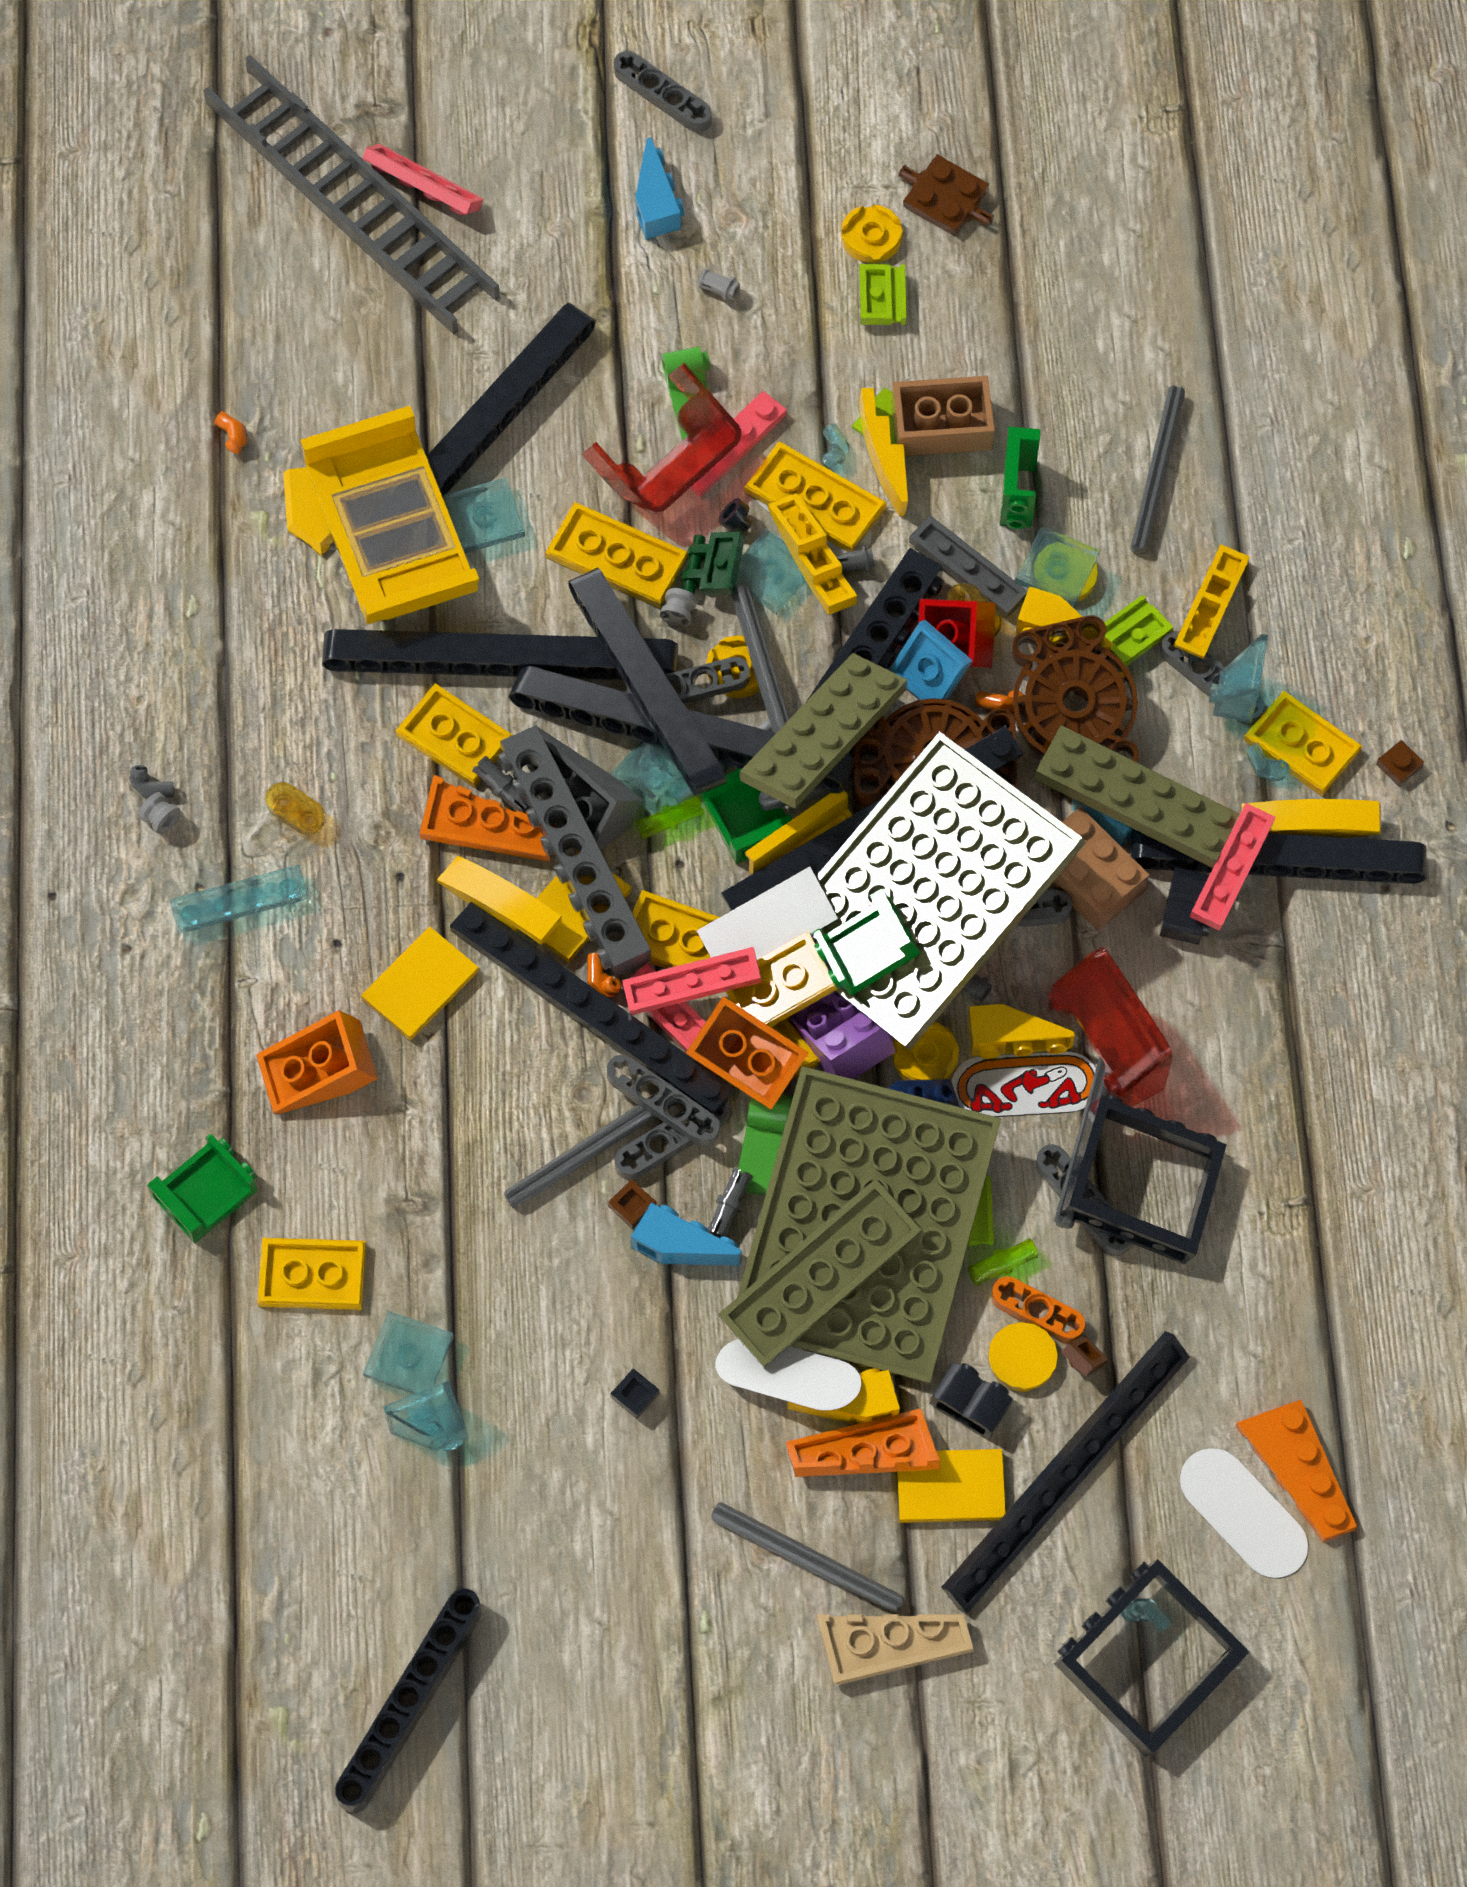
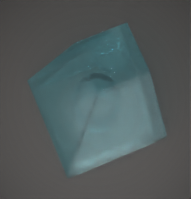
M1261 634L1221 671L1218 684H1211L1208 703H1214L1213 716L1252 722L1260 691L1268 635Z
M641 741L610 773L643 800L640 806L655 818H658L674 801V796L687 786L665 748Z
M449 1380L383 1406L390 1434L430 1450L438 1451L443 1449L444 1451H450L461 1446L463 1440L468 1439L466 1426Z

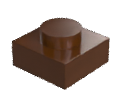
M1400 740L1378 758L1376 765L1400 787L1423 767L1424 761Z
M631 1179L608 1201V1207L633 1229L641 1221L651 1203L656 1205V1201Z
M1086 1335L1069 1342L1062 1350L1063 1355L1069 1360L1072 1368L1082 1373L1085 1377L1101 1369L1109 1360Z

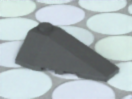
M538 727L599 849L602 850L630 827L643 800L623 782ZM534 764L527 765L530 772L538 769Z

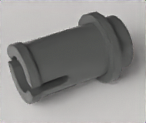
M861 546L862 550L834 554L842 564V573L865 569L867 572L869 568L875 567L872 548L865 549V546Z
M974 974L962 990L971 995L970 999L972 1001L978 1000L982 1002L990 993L992 985L988 983V978H980Z

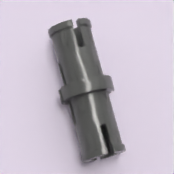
M488 756L483 757L477 763L478 766L476 765L472 769V772L476 773L493 789L492 794L496 798L500 796L515 811L525 813L528 810V805L525 799L519 800L512 786L514 778L510 774L505 775L489 760Z
M733 1168L723 1195L718 1196L716 1200L718 1207L709 1227H707L708 1233L714 1236L718 1234L719 1238L722 1236L728 1237L727 1234L737 1212L741 1213L743 1204L741 1202L750 1181L753 1179L751 1174L745 1171L742 1174L740 1173L741 1170Z

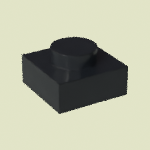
M632 1368L610 1393V1397L638 1419L660 1394V1389Z

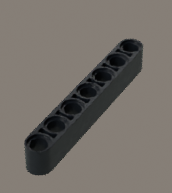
M460 1588L449 1596L335 1786V1795L340 1807L345 1812L351 1814L359 1813L368 1806L479 1622L481 1605L477 1594L473 1590ZM467 1601L474 1605L472 1612L467 1615H461L455 1611L456 1606L461 1602ZM443 1632H451L456 1636L455 1641L446 1646L440 1645L437 1642V1638ZM426 1662H431L437 1666V1670L431 1676H422L418 1673L419 1667ZM407 1693L416 1694L419 1697L418 1702L412 1707H404L399 1703L403 1695ZM395 1724L400 1727V1731L393 1738H385L381 1735V1730L384 1726ZM369 1755H376L381 1758L380 1765L373 1770L362 1767L363 1760ZM350 1786H357L362 1789L361 1796L355 1801H347L343 1798L344 1791Z

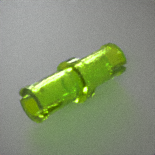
M693 796L671 807L669 804L664 805L661 811L635 820L636 826L640 827L638 831L642 839L645 840L667 829L671 831L676 830L679 824L698 816H703L704 809H700L702 804L699 798Z
M1027 1238L1025 1241L1006 1250L1002 1248L994 1251L993 1256L969 1265L968 1273L972 1282L979 1286L1001 1274L1007 1276L1013 1272L1014 1268L1037 1259L1039 1256L1038 1250L1034 1242Z

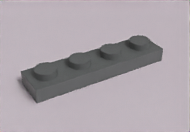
M931 515L909 536L910 544L928 558L943 565V569L979 598L985 602L996 603L995 610L1006 619L1024 602L1028 592L1024 587Z

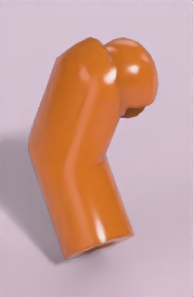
M221 411L215 418L214 424L228 432L229 440L225 446L229 451L238 454L242 451L243 446L247 445V429L243 423Z
M1014 690L1010 691L1008 696L979 691L975 698L976 707L990 710L1002 708L1013 713L1012 701ZM1019 691L1018 696L1024 695L1021 691Z
M597 953L588 954V985L605 997L616 996L621 989L620 980L617 977L613 979L612 976L604 973V968Z

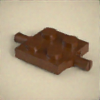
M938 154L921 173L907 167V165H903L900 169L898 176L913 184L912 189L903 200V207L953 236H956L962 226L972 218L986 227H989L990 223H992L994 215L979 208L981 200L989 190V183Z

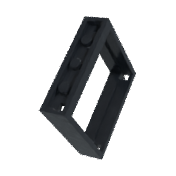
M1101 1095L1090 1106L1060 1215L1065 1216L1068 1212L1071 1213L1075 1210L1072 1219L1074 1222L1186 1264L1197 1254L1227 1144L1217 1141V1138L1209 1133H1197L1189 1130L1181 1122L1174 1120L1166 1121L1156 1117L1148 1109L1133 1108L1123 1104V1101L1117 1097ZM1105 1118L1207 1158L1185 1237L1083 1197Z
M1159 1559L1151 1562L1149 1565L1144 1561L1129 1575L1133 1581L1124 1590L1119 1586L1105 1600L1109 1606L1100 1615L1095 1611L1081 1625L1085 1631L1077 1640L1071 1636L1057 1651L1061 1656L1053 1663L1145 1757L1154 1754L1250 1653ZM1155 1578L1226 1651L1147 1733L1076 1660Z

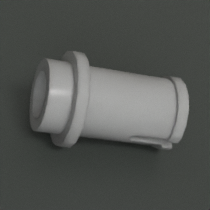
M705 269L699 279L700 283L698 284V287L721 295L724 301L729 299L734 301L741 286L739 282H736L735 277L726 278L709 269Z

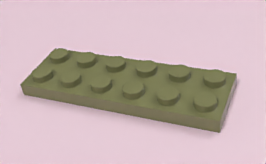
M852 653L740 771V781L796 808L907 690V679Z
M1062 725L1058 729L1033 779L1212 868L1240 814Z
M875 1179L724 1308L718 1316L760 1365L765 1368L921 1234L922 1230L878 1180Z

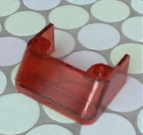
M685 363L671 372L668 377L689 399L679 409L677 414L678 424L688 436L644 476L632 464L621 463L617 465L597 442L581 454L615 493L651 514H659L669 508L736 447L741 440V428Z
M1100 947L1089 953L1051 986L1048 1007L1051 1011L1056 1009L1058 1012L1063 1011L1066 1015L1071 1013L1074 1015L1106 1065V1075L1103 1076L1105 1087L1110 1094L1116 1093L1117 1097L1123 1101V1104L1133 1107L1165 1090L1173 1054L1167 1040L1110 953L1104 947Z

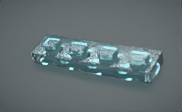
M295 865L170 899L178 932L182 934L307 900L308 894L300 866Z

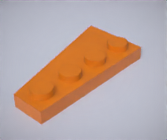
M433 775L419 833L420 839L550 862L551 855H546L540 842V838L544 836L539 827H532L527 814L520 811L514 812L501 806V803L490 798L486 800L472 794V791L460 785L456 787L445 782L443 778Z
M1301 1399L1236 1423L1235 1427L1242 1436L1247 1438L1259 1459L1266 1463L1275 1475V1480L1281 1488L1286 1490L1294 1500L1295 1506L1322 1542L1356 1530L1357 1525Z
M921 1408L786 1442L787 1453L795 1477L940 1469V1460Z

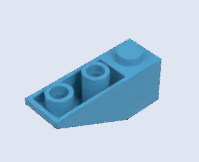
M651 137L646 140L635 196L636 216L645 240L680 230L681 217L685 215L681 199H675L672 192L675 191V186L671 173H665L663 166H665L663 152L660 147L655 148Z
M651 1203L631 1236L632 1249L661 1264L739 1266L742 1262V1250L738 1249L739 1246L736 1242L724 1236L718 1238L708 1233L709 1230L697 1221L692 1220L690 1223L678 1217L679 1214L674 1209L666 1205L659 1207Z

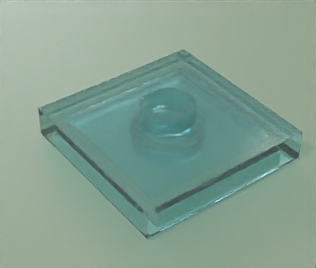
M506 477L445 494V501L464 553L525 537V531Z
M1041 526L1015 577V583L1028 589L1030 586L1059 595L1072 607H1075L1100 556L1101 550Z
M765 529L741 556L735 585L742 584L743 586H748L750 594L754 599L778 614L806 580L785 542L768 529Z
M388 1311L363 1371V1376L429 1400L454 1334Z

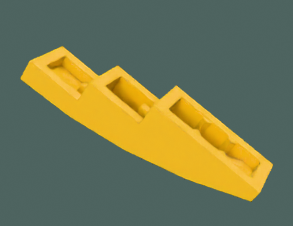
M861 388L859 410L863 436L871 463L882 489L898 516H905L908 505L904 444H891L889 416H876L874 388Z
M797 493L768 504V510L782 539L827 614L830 615L856 605L857 594L842 575V564L827 545L826 533Z
M1220 544L1178 634L1174 647L1204 659L1250 556Z
M1297 799L1247 803L1276 817L1269 831L1272 834L1343 838L1381 834V803L1379 801Z
M457 856L437 879L439 884L466 903H474L516 932L519 929L541 945L562 921L561 914L534 896L491 871L460 856Z

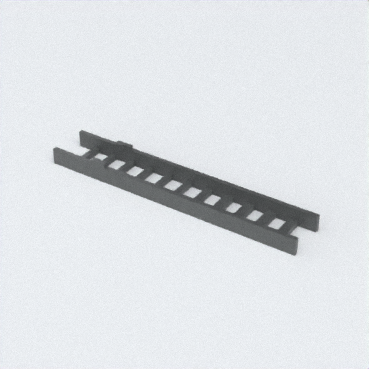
M251 55L245 58L247 71L262 85L232 109L209 87L203 90L205 102L213 111L453 335L458 332L457 318L448 309L478 285L495 301L500 298L499 285L311 112L297 95L285 88ZM269 93L282 103V105L256 125L253 123L249 125L240 117V115ZM291 111L303 123L274 146H271L262 133ZM310 130L323 141L294 165L290 164L281 155L283 151ZM332 149L344 161L313 185L301 172ZM352 168L364 181L333 204L322 191ZM373 187L385 199L354 223L342 211ZM393 207L397 209L404 218L375 241L363 232ZM415 227L425 235L423 239L396 260H393L385 252ZM438 247L446 256L417 280L406 272V270L431 250ZM458 266L467 276L436 300L427 290Z

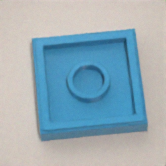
M923 620L919 622L889 671L907 679V689L920 700L932 698L948 700L973 661L931 624Z

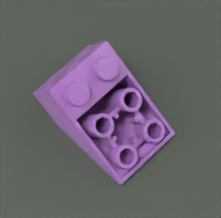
M836 991L787 1018L820 1059L819 1066L827 1073L854 1079L895 1053L891 1036Z

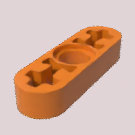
M1002 1277L994 1283L991 1299L999 1310L1022 1322L1039 1326L1047 1331L1051 1337L1063 1343H1069L1083 1335L1085 1320L1079 1311L1013 1277ZM1010 1287L1013 1289V1296L1017 1299L1009 1297L1005 1301L1001 1299L1002 1292L999 1290L1006 1291ZM1023 1294H1025L1028 1297L1025 1299L1023 1303L1022 1310H1020L1017 1308L1019 1306V1300L1022 1301ZM1033 1302H1042L1046 1305L1048 1313L1042 1318H1035L1030 1315L1028 1307ZM1054 1310L1059 1312L1057 1315L1058 1320L1067 1323L1069 1319L1074 1320V1327L1077 1331L1071 1329L1068 1333L1064 1332V1325L1057 1320H1054L1053 1326L1049 1325L1048 1323L1053 1317Z

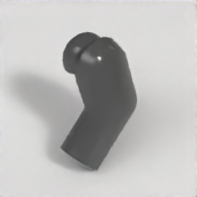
M135 765L131 768L130 784L142 797L149 798L154 793L161 792L166 798H174L173 781L155 782L147 774L148 769L143 765Z

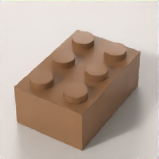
M988 376L893 382L891 403L896 444H904L905 456L993 450L995 429Z
M1080 806L1062 823L1080 835L1086 844L1051 885L1056 890L1066 892L1071 897L1072 906L1099 931L1146 891L1149 874Z

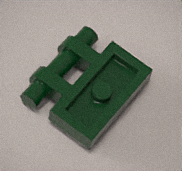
M711 532L709 544H705V536L694 535L692 545H689L687 550L689 559L687 570H684L682 573L681 583L683 584V589L695 594L696 587L700 585L699 590L703 595H733L745 541L741 532ZM705 561L704 568L700 569L701 562Z

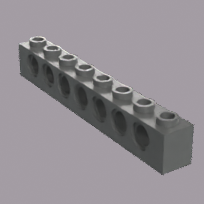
M537 725L501 740L502 753L498 754L500 764L505 773L511 771L515 779L512 782L513 789L519 800L525 799L529 807L526 810V814L532 827L540 828L544 836L540 838L542 847L547 856H554L558 864L554 866L556 875L562 885L568 884L572 892L568 894L569 900L576 913L582 912L586 920L582 924L589 940H596L601 950L597 951V955L605 970L610 968L614 977H617L650 962L651 949ZM528 764H534L538 767L534 772L522 770ZM541 792L552 794V797L548 800L536 798L537 794ZM560 819L566 822V825L562 828L550 826V823L554 820ZM571 847L578 848L581 851L576 856L564 854V851ZM585 875L592 876L595 879L593 883L588 885L581 884L578 880ZM597 904L609 906V909L604 913H597L592 908ZM612 932H619L624 936L616 942L607 939V936Z

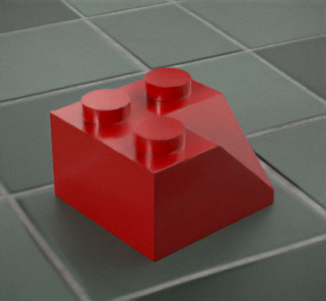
M920 599L919 622L926 620L973 661L969 667L992 668L996 603Z

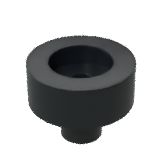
M740 498L733 499L721 512L718 523L728 531H733L738 527L743 531H747L752 525V521L747 517L750 509L749 506Z

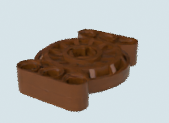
M1088 615L1022 631L1014 638L1012 657L1023 669L1015 683L1012 701L1013 715L1022 738L1030 748L1042 757L1045 756L1058 729L1062 725L1116 753L1120 751L1128 752L1132 760L1138 762L1139 750L1136 744L1127 740L1135 723L1138 697L1136 685L1130 671L1121 659L1108 649L1102 647L1106 635V625L1100 617ZM1087 628H1094L1098 631L1099 637L1089 640L1083 636L1082 631ZM1060 635L1066 638L1068 643L1063 647H1056L1051 644L1050 639ZM1023 643H1030L1035 647L1036 651L1033 654L1025 655L1019 651L1018 647ZM1023 680L1027 682L1025 695L1018 696L1019 689ZM1125 682H1127L1130 689L1131 698L1126 696ZM1070 691H1074V695H1079L1085 701H1088L1087 706L1083 710L1073 712L1065 707L1063 700ZM1019 708L1024 709L1026 720L1024 725L1019 715ZM1132 710L1131 718L1126 727L1123 724L1125 711ZM1030 734H1033V736L1036 738V740H1037L1039 743H1037V742L1031 737Z
M936 698L917 700L903 705L890 714L886 720L881 716L873 725L876 729L867 731L853 746L855 801L862 807H868L883 798L939 731L964 750L994 733L996 730L993 727L995 726L1004 727L1006 725L1016 741L1015 717L1010 711L999 708L991 711L983 721L978 714L962 704ZM872 755L876 759L866 761L862 759V756ZM1015 760L995 773L1016 788L1017 763ZM870 784L875 786L876 789L867 791L862 786Z

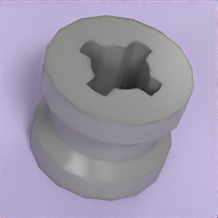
M669 589L665 595L667 603L660 611L661 619L673 626H689L692 620L691 610L696 608L697 605L696 596L684 589Z
M157 792L143 803L138 816L144 822H150L155 832L163 834L175 824L181 811L176 805L167 803L166 796L161 792Z

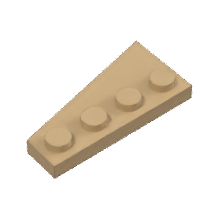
M817 1614L816 1616L834 1686L973 1652V1645L964 1614H918L917 1616H898V1614H884L883 1616H862V1614L829 1616V1614Z

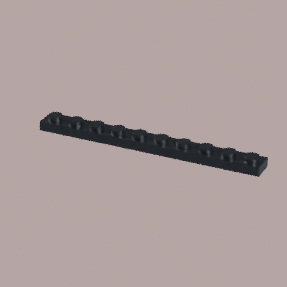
M1006 725L965 749V751L993 772L1000 770L1023 755ZM882 798L721 892V896L730 911L808 867H811L813 873L817 876Z
M470 902L450 924V930L455 935L624 1055L633 1058L714 1116L735 1093L734 1087L637 1018L631 1016L627 1011L474 903Z
M1165 1331L941 1586L958 1610L967 1614L1187 1362L1190 1356L1174 1334Z

